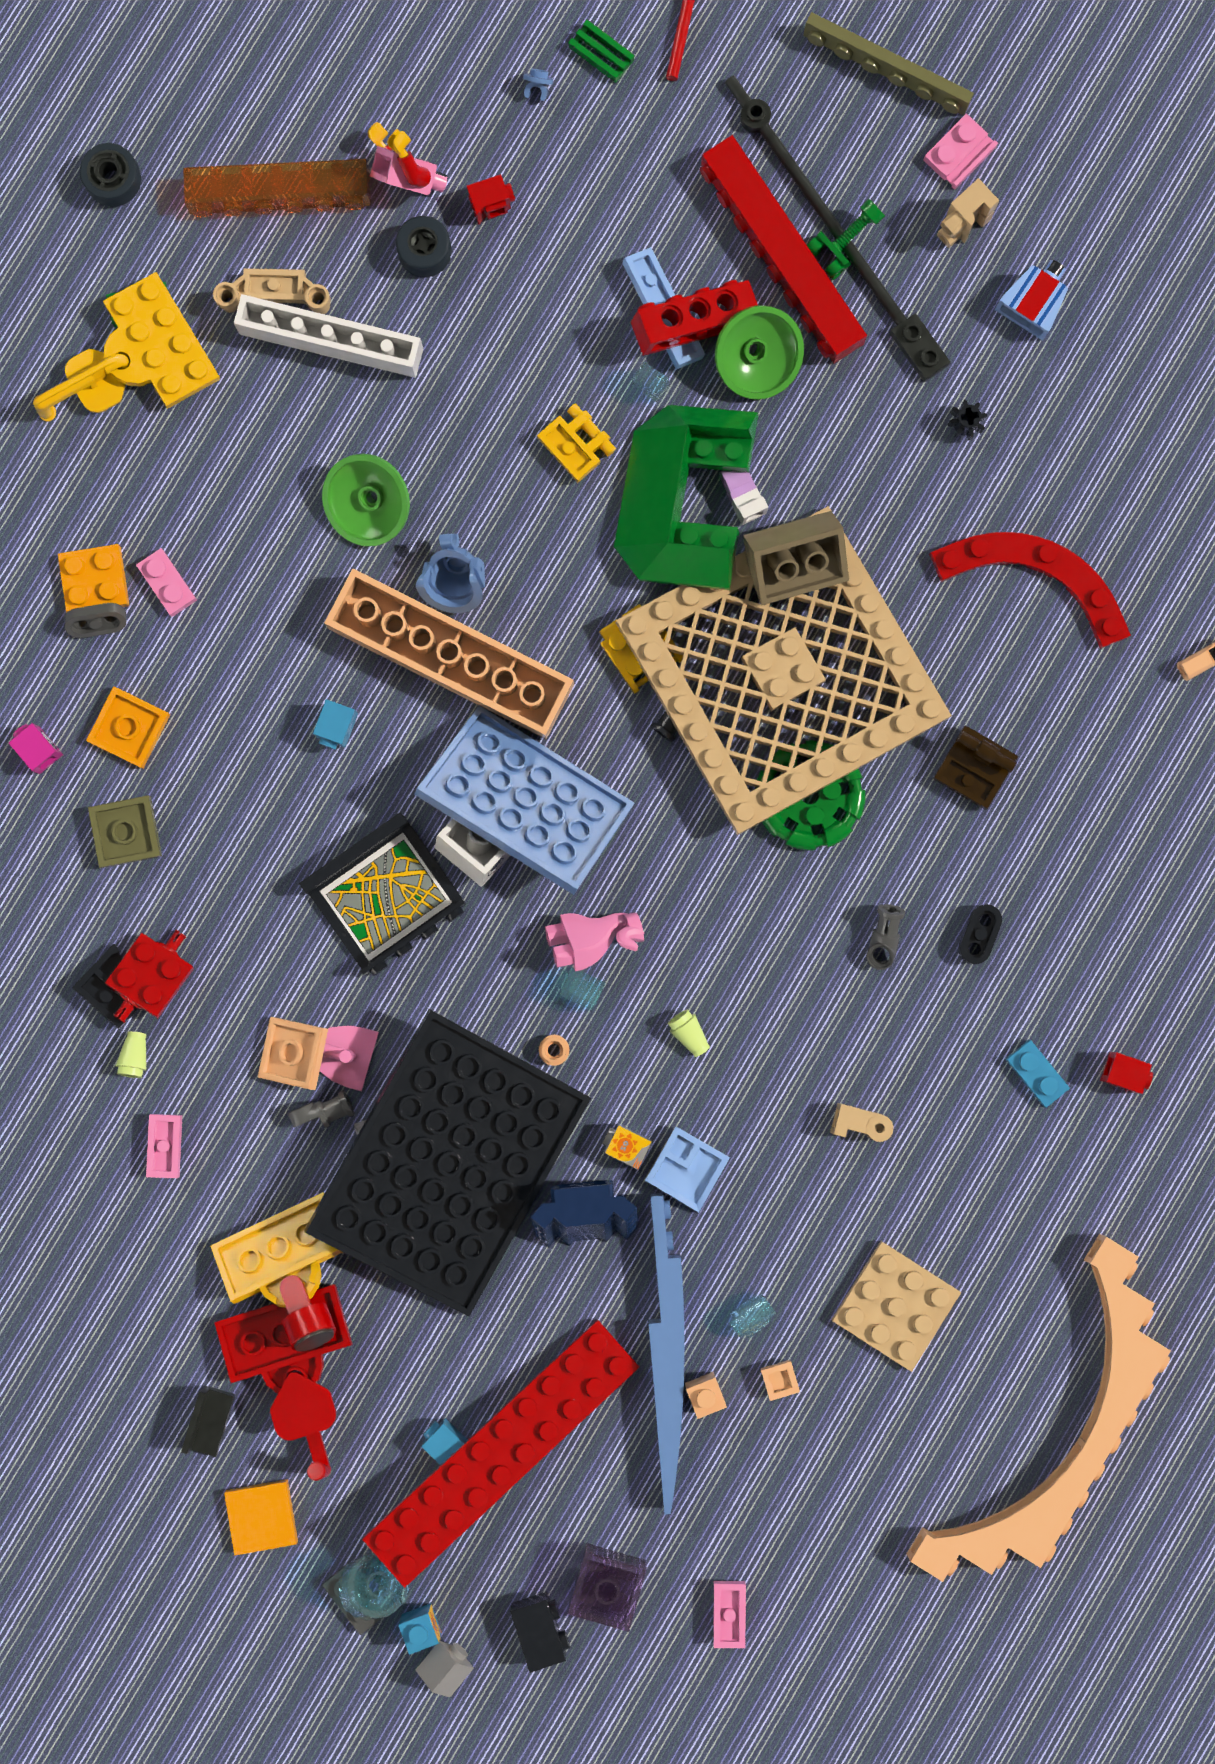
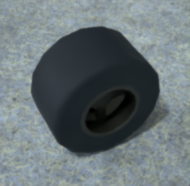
M424 215L412 217L403 223L398 230L395 243L399 261L405 270L414 276L423 278L435 276L442 272L450 262L452 254L449 233L444 225L437 219Z

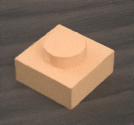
M790 1360L761 1368L770 1401L800 1392Z

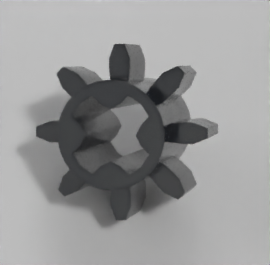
M964 400L960 410L957 407H953L950 411L951 415L956 418L950 420L947 425L948 427H954L956 438L961 434L967 435V439L971 440L974 430L982 433L985 429L979 422L984 421L987 414H981L978 409L980 406L979 402L975 405H968V402ZM964 415H966L968 420H973L971 425H968L967 420L962 421Z

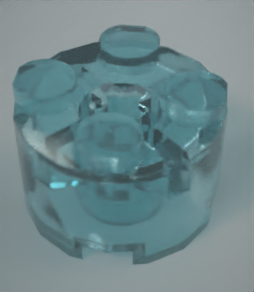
M374 1553L365 1554L351 1561L343 1570L339 1581V1597L343 1608L354 1617L365 1621L385 1618L396 1612L406 1601L409 1591V1584L404 1588ZM373 1579L374 1584H378V1591L372 1592V1589L369 1587V1582L373 1581Z

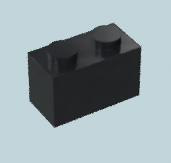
M544 1592L513 1602L510 1612L529 1673L566 1661V1650L570 1649V1644L566 1631H560L556 1619L561 1617L556 1600L550 1601L548 1592Z

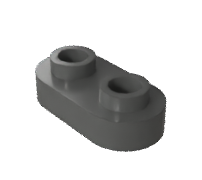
M103 603L75 608L68 611L65 615V631L76 638L121 631L126 626V611L121 605L116 603Z

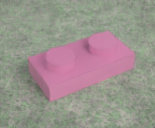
M162 548L136 564L171 617L197 601Z
M149 1115L146 1177H180L182 1115Z
M714 1581L713 1646L714 1648H745L746 1583L745 1581Z

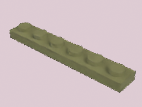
M813 12L810 13L806 21L803 36L807 37L808 41L818 47L825 46L833 50L841 59H851L861 64L864 70L874 74L879 73L887 77L892 84L898 87L905 86L915 91L916 95L920 98L933 100L941 104L950 113L965 115L973 98V92Z

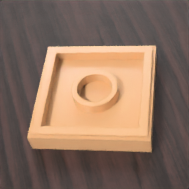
M270 1017L258 1078L316 1090L328 1029Z

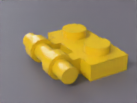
M575 403L567 410L573 418L569 424L561 416H558L537 435V438L574 480L579 483L601 463V460L594 454L597 450L601 449L609 457L615 452L616 447L609 441L611 437L605 431L601 432L591 421L592 416L586 410L582 411ZM583 429L592 440L585 444L576 432Z

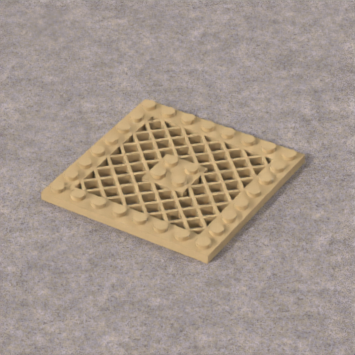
M827 506L811 516L831 511V509ZM845 533L849 581L828 587L836 590L833 603L818 599L819 590L813 591L812 597L804 594L790 597L786 611L770 607V603L761 605L749 601L751 590L755 586L747 563L746 552L744 551L735 556L730 590L680 585L616 620V625L737 835L952 716ZM747 587L744 599L731 596ZM841 593L849 607L838 604ZM794 600L810 604L806 617L791 613ZM721 601L718 614L705 610ZM725 602L742 606L739 619L722 615ZM814 606L830 610L827 623L811 618ZM746 608L763 612L759 625L743 621ZM835 612L851 616L848 629L832 624ZM767 614L783 618L780 631L764 627ZM694 616L691 628L678 625L682 621ZM699 616L715 621L712 634L696 630ZM856 619L864 633L853 630ZM788 620L804 624L801 636L796 627L785 632ZM720 622L736 627L733 640L716 635ZM809 626L825 630L822 643L806 639ZM741 628L757 633L754 646L737 641ZM668 630L664 642L660 636V633ZM672 631L689 635L685 648L669 644ZM830 632L846 636L843 649L827 645ZM762 634L774 637L771 641L758 647ZM693 637L710 641L706 654L690 650ZM851 638L867 642L863 655L848 651ZM714 643L731 647L727 660L711 656ZM871 645L873 646L880 660L868 657ZM807 647L819 650L817 662H815ZM735 649L749 652L741 657L744 665L732 662ZM670 652L683 655L680 669ZM824 652L840 656L837 670L821 665ZM687 657L704 661L700 675L684 671ZM845 658L861 662L858 676L842 671ZM708 663L725 667L721 681L705 676ZM866 664L882 668L879 681L863 677ZM729 669L746 673L742 687L726 682ZM887 672L895 686L884 683ZM823 674L835 677L831 690L818 687L826 681ZM750 676L760 692L747 688ZM840 678L855 682L852 696L836 692ZM686 679L698 682L695 695ZM703 683L719 688L716 701L699 697ZM861 684L876 688L873 702L857 698ZM724 689L740 694L737 707L720 703ZM882 690L897 694L894 708L878 704ZM808 692L805 705L792 701ZM813 693L829 697L826 711L810 706ZM745 695L761 700L758 713L741 709ZM903 698L907 706L900 709ZM834 699L850 703L847 717L831 712ZM765 703H767L771 712L782 706L778 719L762 715ZM700 705L714 708L710 721ZM855 705L871 709L868 722L852 718ZM787 707L803 712L799 725L783 721ZM718 710L734 714L731 728L714 724ZM876 711L890 714L873 724ZM808 713L824 718L820 731L804 727ZM739 716L755 720L752 734L735 730ZM829 719L844 723L841 737L825 733ZM760 722L776 726L773 740L757 736ZM850 725L863 729L847 738ZM781 728L797 732L794 746L778 742ZM715 731L729 735L726 747L723 746ZM802 734L818 738L815 752L799 748ZM733 736L750 741L746 755L730 750ZM823 740L837 743L820 753ZM754 743L771 747L767 761L751 756ZM776 748L791 752L788 767L772 762ZM797 754L811 758L793 768ZM731 758L744 761L741 774ZM749 763L765 767L762 781L745 777ZM770 769L783 772L782 775L767 782ZM746 784L757 788L750 792Z

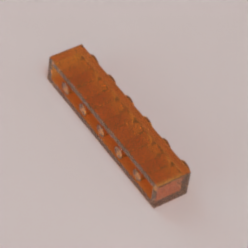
M366 159L183 168L185 205L190 215L194 214L197 217H210L212 213L239 216L242 212L252 211L257 214L266 215L272 213L273 210L299 213L303 209L314 208L317 211L327 212L333 210L334 207L360 210L364 206H371L370 174Z

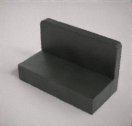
M205 1386L199 1391L181 1453L188 1454L193 1450L213 1457L218 1455L235 1394Z

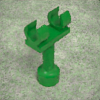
M870 198L860 206L862 210L861 217L859 216L852 223V226L850 225L836 241L831 242L820 231L807 244L814 257L825 246L837 256V259L825 269V272L833 280L839 277L851 265L848 259L841 253L842 248H845L849 241L851 242V239H854L867 224L874 223L877 225L885 217Z

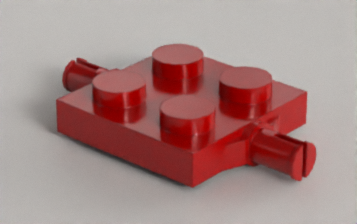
M175 930L166 944L156 942L143 933L140 934L105 982L108 987L119 993L124 1000L120 1008L113 1015L115 1018L125 1023V1020L134 1008L144 1010L157 1019L160 1017L194 970V967L180 958L176 952L177 948L186 938L184 934Z

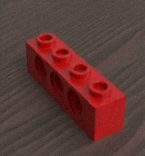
M731 280L722 284L720 288L713 290L705 287L687 297L682 295L672 296L665 303L657 305L654 302L646 303L637 309L630 323L641 352L645 356L717 336L731 317L743 309L757 306L758 303L749 280L742 282ZM717 304L725 306L727 311L721 310ZM690 311L697 313L700 319L694 318ZM662 319L669 320L672 323V326H667L666 324H664Z

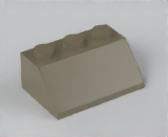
M832 511L743 535L747 563L761 605L849 581L844 530Z

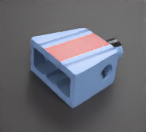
M1050 260L1044 271L1032 265L1002 296L995 311L1043 341L1054 323L1068 290V287L1059 281L1065 272V267L1055 260Z

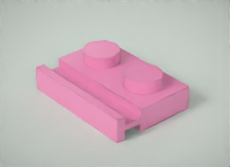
M966 113L924 156L923 161L944 181L947 180L955 190L997 147L998 142L993 141L988 136V133Z

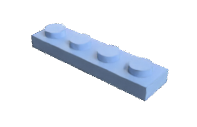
M651 247L624 258L622 264L643 305L654 302L655 305L665 303L667 299L675 296ZM662 319L664 324H666L667 326H672V323L669 320ZM699 341L666 350L676 370L703 359L705 355Z

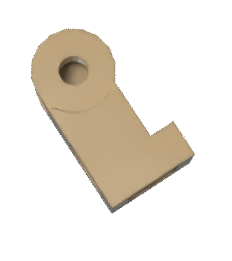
M837 1103L830 1133L846 1137L849 1129L865 1133L868 1138L874 1141L883 1142L891 1137L894 1126L892 1121L885 1115Z

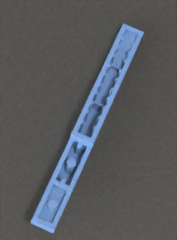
M663 1193L650 1194L660 1318L648 1319L663 1506L664 1515L671 1514L682 1424L685 1352L684 1298L680 1254L668 1255L669 1250H674L672 1231L666 1232L665 1219H671L670 1200H663Z

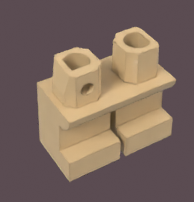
M979 178L950 204L946 218L940 224L942 228L938 231L937 236L948 248L959 239L965 244L975 222L984 227L993 217L999 199Z

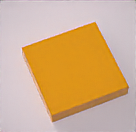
M113 686L86 741L144 769L171 714Z
M288 1479L225 1491L224 1495L234 1556L297 1544L298 1538Z

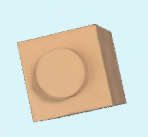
M714 1371L685 1383L686 1391L697 1419L727 1408Z

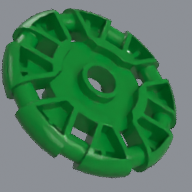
M805 740L804 744H799V748L815 752L817 741ZM823 742L820 753L834 745ZM777 750L774 753L772 762L788 767L791 752ZM795 759L793 768L798 766L797 759ZM770 769L767 782L773 780L778 771ZM857 769L817 791L818 800L816 803L807 804L801 800L763 821L764 827L774 838L777 835L786 841L785 845L795 849L813 851L816 850V847L826 845L829 848L836 845L853 831L851 829L856 820L860 821L863 814L866 794L865 790H862L860 779L863 777L860 770ZM760 770L757 777L758 781H762L763 770ZM848 782L850 793L841 795L842 789L840 784ZM838 808L846 813L841 821L832 817ZM787 818L798 824L794 831L784 826ZM821 824L823 833L813 835L811 826Z

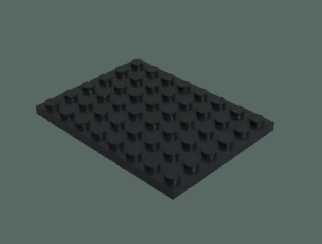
M428 1009L304 1231L314 1238L435 1300L470 1316L591 1097L435 1011Z

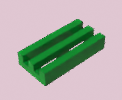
M587 19L583 23L582 29L579 28L576 32L574 39L571 38L568 42L569 48L615 83L618 82L634 61L635 55ZM587 33L592 35L594 38H596L598 41H600L602 44H604L606 47H608L610 50H612L625 61L623 62L621 59H619L617 56H615L613 53H611L609 50H607L605 47H603L601 44L595 41L592 37H590ZM580 42H585L587 45L593 48L598 54H600L602 57L606 58L615 66H617L618 70H614L612 67H610L608 64H606L604 61H602L600 58H598L596 55H594L592 52H590L588 49L582 46Z

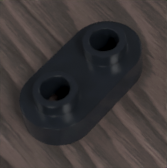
M985 904L976 907L971 912L958 946L959 955L965 962L980 964L990 956L1002 925V915L996 907ZM983 914L987 915L990 919L987 926H983L980 923V917ZM971 943L977 944L979 948L978 953L975 955L969 952L968 948Z

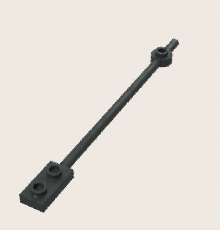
M734 75L728 78L725 84L742 107L740 121L743 128L751 133L760 132L833 237L838 239L845 232L769 125L771 118L769 105L761 99H751ZM758 110L761 115L754 117L751 115V112ZM849 241V244L842 248L897 325L891 329L889 334L923 382H926L948 367L951 363L916 313L908 319L905 317L852 241Z

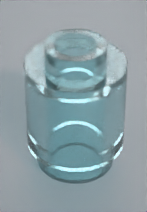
M761 1293L756 1298L752 1296L731 1312L730 1315L733 1317V1320L729 1324L740 1338L746 1335L750 1339L772 1322L771 1318L777 1313Z

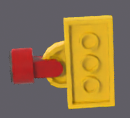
M324 1192L210 1246L230 1302L236 1304L262 1292L266 1299L278 1307H285L289 1315L283 1319L282 1324L291 1348L296 1351H307L317 1348L330 1341L336 1333V1327L327 1304H311L310 1299L314 1296L320 1285L322 1276L320 1263L343 1252L304 1231L323 1198Z

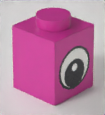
M33 723L30 725L25 724L18 728L13 734L14 738L9 742L10 746L31 771L41 774L63 755L41 727Z

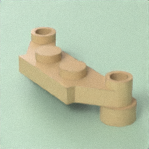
M244 268L243 275L233 283H219L213 291L216 304L229 313L235 312L238 309L241 294L276 303L306 304L312 311L326 314L329 311L331 302L328 290L323 285L313 284L308 280L305 270ZM232 298L229 302H225L226 299ZM323 300L322 303L315 304L317 301Z

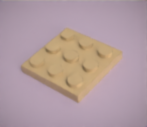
M880 1241L831 1320L912 1372L961 1292L886 1243Z

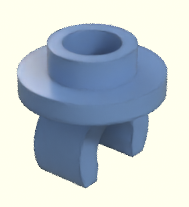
M531 68L530 74H524L523 79L530 81L524 89V96L526 98L530 97L533 87H538L541 90L540 100H546L548 96L546 84L553 85L554 80L548 77V71Z

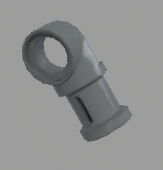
M881 904L878 906L877 928L872 932L867 952L868 963L877 970H884L892 965L900 939V934H898L900 920L905 917V910L891 904ZM878 947L885 948L889 952L890 958L886 961H879L874 957L873 950Z
M342 1090L337 1097L326 1102H311L287 1114L293 1127L319 1117L324 1127L328 1128L331 1126V1122L347 1115L352 1117L355 1115L348 1095Z

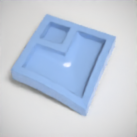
M675 1127L645 1182L699 1213L730 1157L680 1128Z

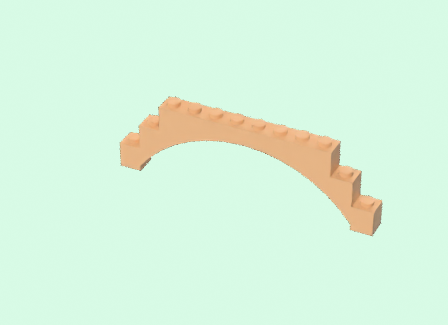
M1099 1234L1084 1261L1091 1264L1100 1292L1105 1324V1355L1100 1387L1092 1412L1080 1437L1067 1456L1043 1483L1021 1500L996 1514L956 1528L928 1531L922 1527L906 1553L910 1562L943 1582L947 1575L951 1576L955 1572L959 1564V1559H957L959 1555L991 1575L996 1568L1000 1569L1004 1565L1008 1556L1006 1552L1008 1548L1040 1568L1044 1562H1049L1056 1551L1055 1543L1061 1534L1065 1535L1070 1529L1073 1513L1077 1507L1081 1508L1085 1504L1089 1496L1088 1488L1093 1480L1097 1481L1103 1474L1105 1469L1103 1463L1109 1453L1113 1454L1118 1449L1121 1443V1433L1126 1426L1130 1427L1137 1416L1136 1408L1142 1399L1146 1400L1154 1387L1152 1384L1157 1373H1162L1166 1369L1170 1361L1168 1355L1171 1350L1139 1331L1141 1326H1146L1151 1320L1154 1313L1152 1308L1155 1303L1123 1284L1125 1279L1129 1280L1137 1269L1138 1264L1135 1263L1138 1259L1137 1255L1108 1237Z

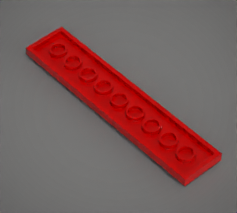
M596 1320L457 1451L375 1525L362 1540L405 1588L640 1366L601 1322Z

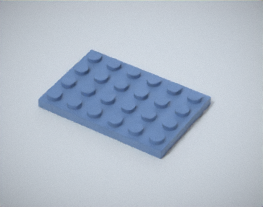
M480 705L417 787L414 794L573 895H575L635 804L630 799Z

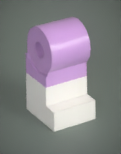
M725 470L719 472L727 492L726 494L741 525L767 514L768 505L764 497H761L750 473Z

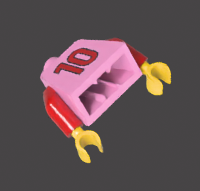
M375 122L368 129L369 139L377 146L370 177L428 196L431 189L439 192L444 191L447 184V175L436 171V164L415 158L410 151L405 150L411 139L404 131L400 132L396 129L388 138L387 145H385L382 140L388 135V132L380 123Z

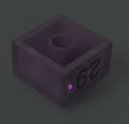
M586 1543L570 1597L568 1614L629 1632L647 1570L646 1560Z

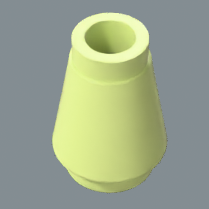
M688 1009L680 1012L668 1022L671 1028L670 1033L694 1057L702 1055L710 1048L696 1015L691 1014Z
M128 1031L115 1065L118 1067V1075L142 1078L143 1071H146V1034Z

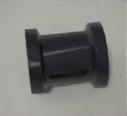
M665 710L657 723L653 722L650 727L669 742H673L675 739L673 735L677 729Z

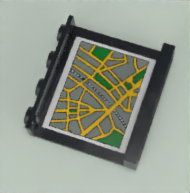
M401 812L299 883L304 892L313 899L362 969L360 972L363 975L371 973L372 976H375L388 967L387 960L394 955L399 959L413 949L411 943L420 937L425 941L439 931L437 928L438 924L445 919L450 923L464 913L462 907L466 905V902Z

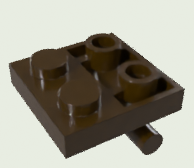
M965 725L933 779L987 810L1008 773H1011L1015 768L1018 756Z

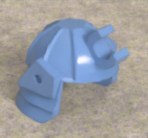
M458 534L439 535V542L442 550L435 552L431 556L430 562H424L422 574L416 582V589L426 603L438 610L448 613L469 612L475 609L482 600L481 588H485L484 562L479 557H474L467 548L458 547Z

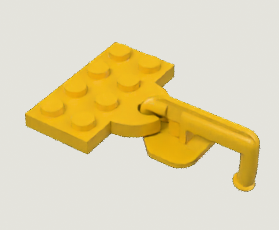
M155 272L103 300L106 309L118 327L109 335L104 345V352L88 349L71 358L65 366L67 380L36 396L33 400V405L40 418L49 422L56 416L54 405L77 394L87 410L93 413H101L121 402L126 385L141 387L152 383L168 409L219 381L220 376L159 275Z

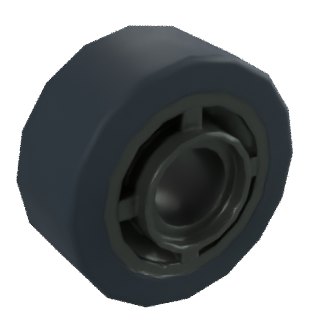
M114 143L98 144L87 151L81 160L79 171L81 182L93 200L101 205L110 207L125 205L138 193L142 180L140 168L129 150L121 145ZM117 171L113 178L105 179L108 172Z

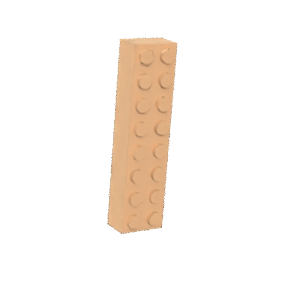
M355 569L351 570L324 622L329 630L544 739H547L574 687L573 679Z

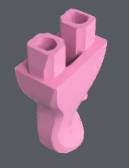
M637 912L629 914L614 913L601 918H588L579 914L568 913L560 915V923L545 926L549 947L565 943V945L552 947L557 968L573 964L575 972L595 964L606 953L615 937L620 946L633 951L638 950L636 942L644 941V932Z

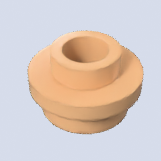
M549 1035L539 1045V1056L548 1065H560L569 1056L568 1042L559 1035ZM556 1044L560 1047V1053L557 1056L549 1054L548 1048L550 1045Z

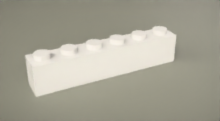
M241 294L234 320L237 331L243 336L414 378L417 376L423 353L422 342L418 337Z

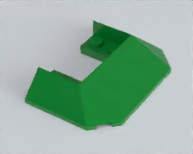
M667 405L634 430L614 548L639 581L730 590L739 537L738 527L680 522L689 467L749 473L758 412Z

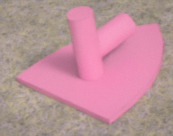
M356 1026L328 1028L320 1072L335 1083L362 1092L379 1032Z

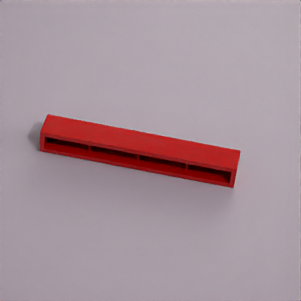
M731 135L703 153L700 172L704 180L708 184L713 183L718 191L716 195L719 202L725 209L729 207L735 216L733 221L737 229L742 234L745 232L751 240L750 247L757 258L762 257L768 265L766 268L768 275L774 283H780L785 291L783 296L791 308L796 307L802 316L800 317L802 326L808 333L812 332L818 340L817 347L823 357H829L833 364L863 346L867 334L734 136Z

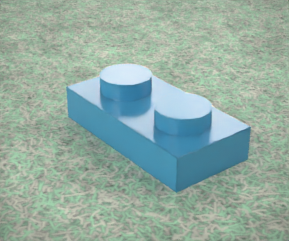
M1032 1040L1026 1041L1005 1058L1045 1108L1070 1089Z

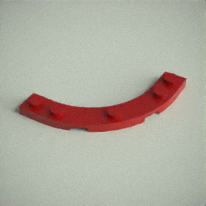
M994 532L975 535L957 541L929 554L941 582L968 571L990 565L1018 564L1026 566V568L1038 571L1050 578H1055L1066 587V590L1075 598L1084 611L1100 649L1131 636L1120 608L1103 579L1081 557L1053 541L1024 533Z

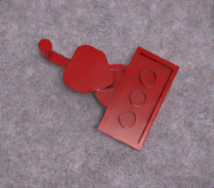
M336 1284L318 1289L310 1299L311 1304H327L336 1327V1333L330 1341L311 1350L296 1351L291 1348L282 1324L283 1319L289 1315L285 1307H278L275 1304L214 1322L230 1382L235 1383L261 1374L266 1385L275 1393H278L270 1408L274 1429L280 1438L288 1441L306 1436L313 1463L308 1466L307 1475L314 1481L322 1480L331 1473L321 1431L330 1428L336 1420V1408L330 1390L317 1383L324 1369L323 1354L353 1345Z

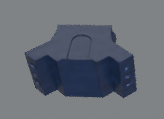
M613 1180L553 1185L550 1189L551 1203L541 1204L531 1216L535 1237L548 1248L557 1237L568 1246L574 1241L603 1239L607 1243L615 1232H618L628 1240L638 1228L637 1207L624 1196L614 1197Z

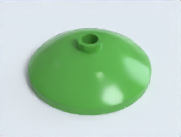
M766 305L748 307L731 317L722 328L715 348L716 368L722 381L733 392L749 399H765L785 390L796 378L804 356L803 337L796 322L782 310ZM752 344H756V351L753 354H750V346Z
M354 454L337 462L325 478L322 490L325 514L332 527L346 540L361 546H378L396 537L403 529L409 515V493L400 473L386 460L371 454ZM372 491L377 494V501L371 497Z

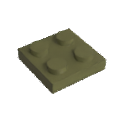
M148 795L88 807L99 868L162 857L151 796Z

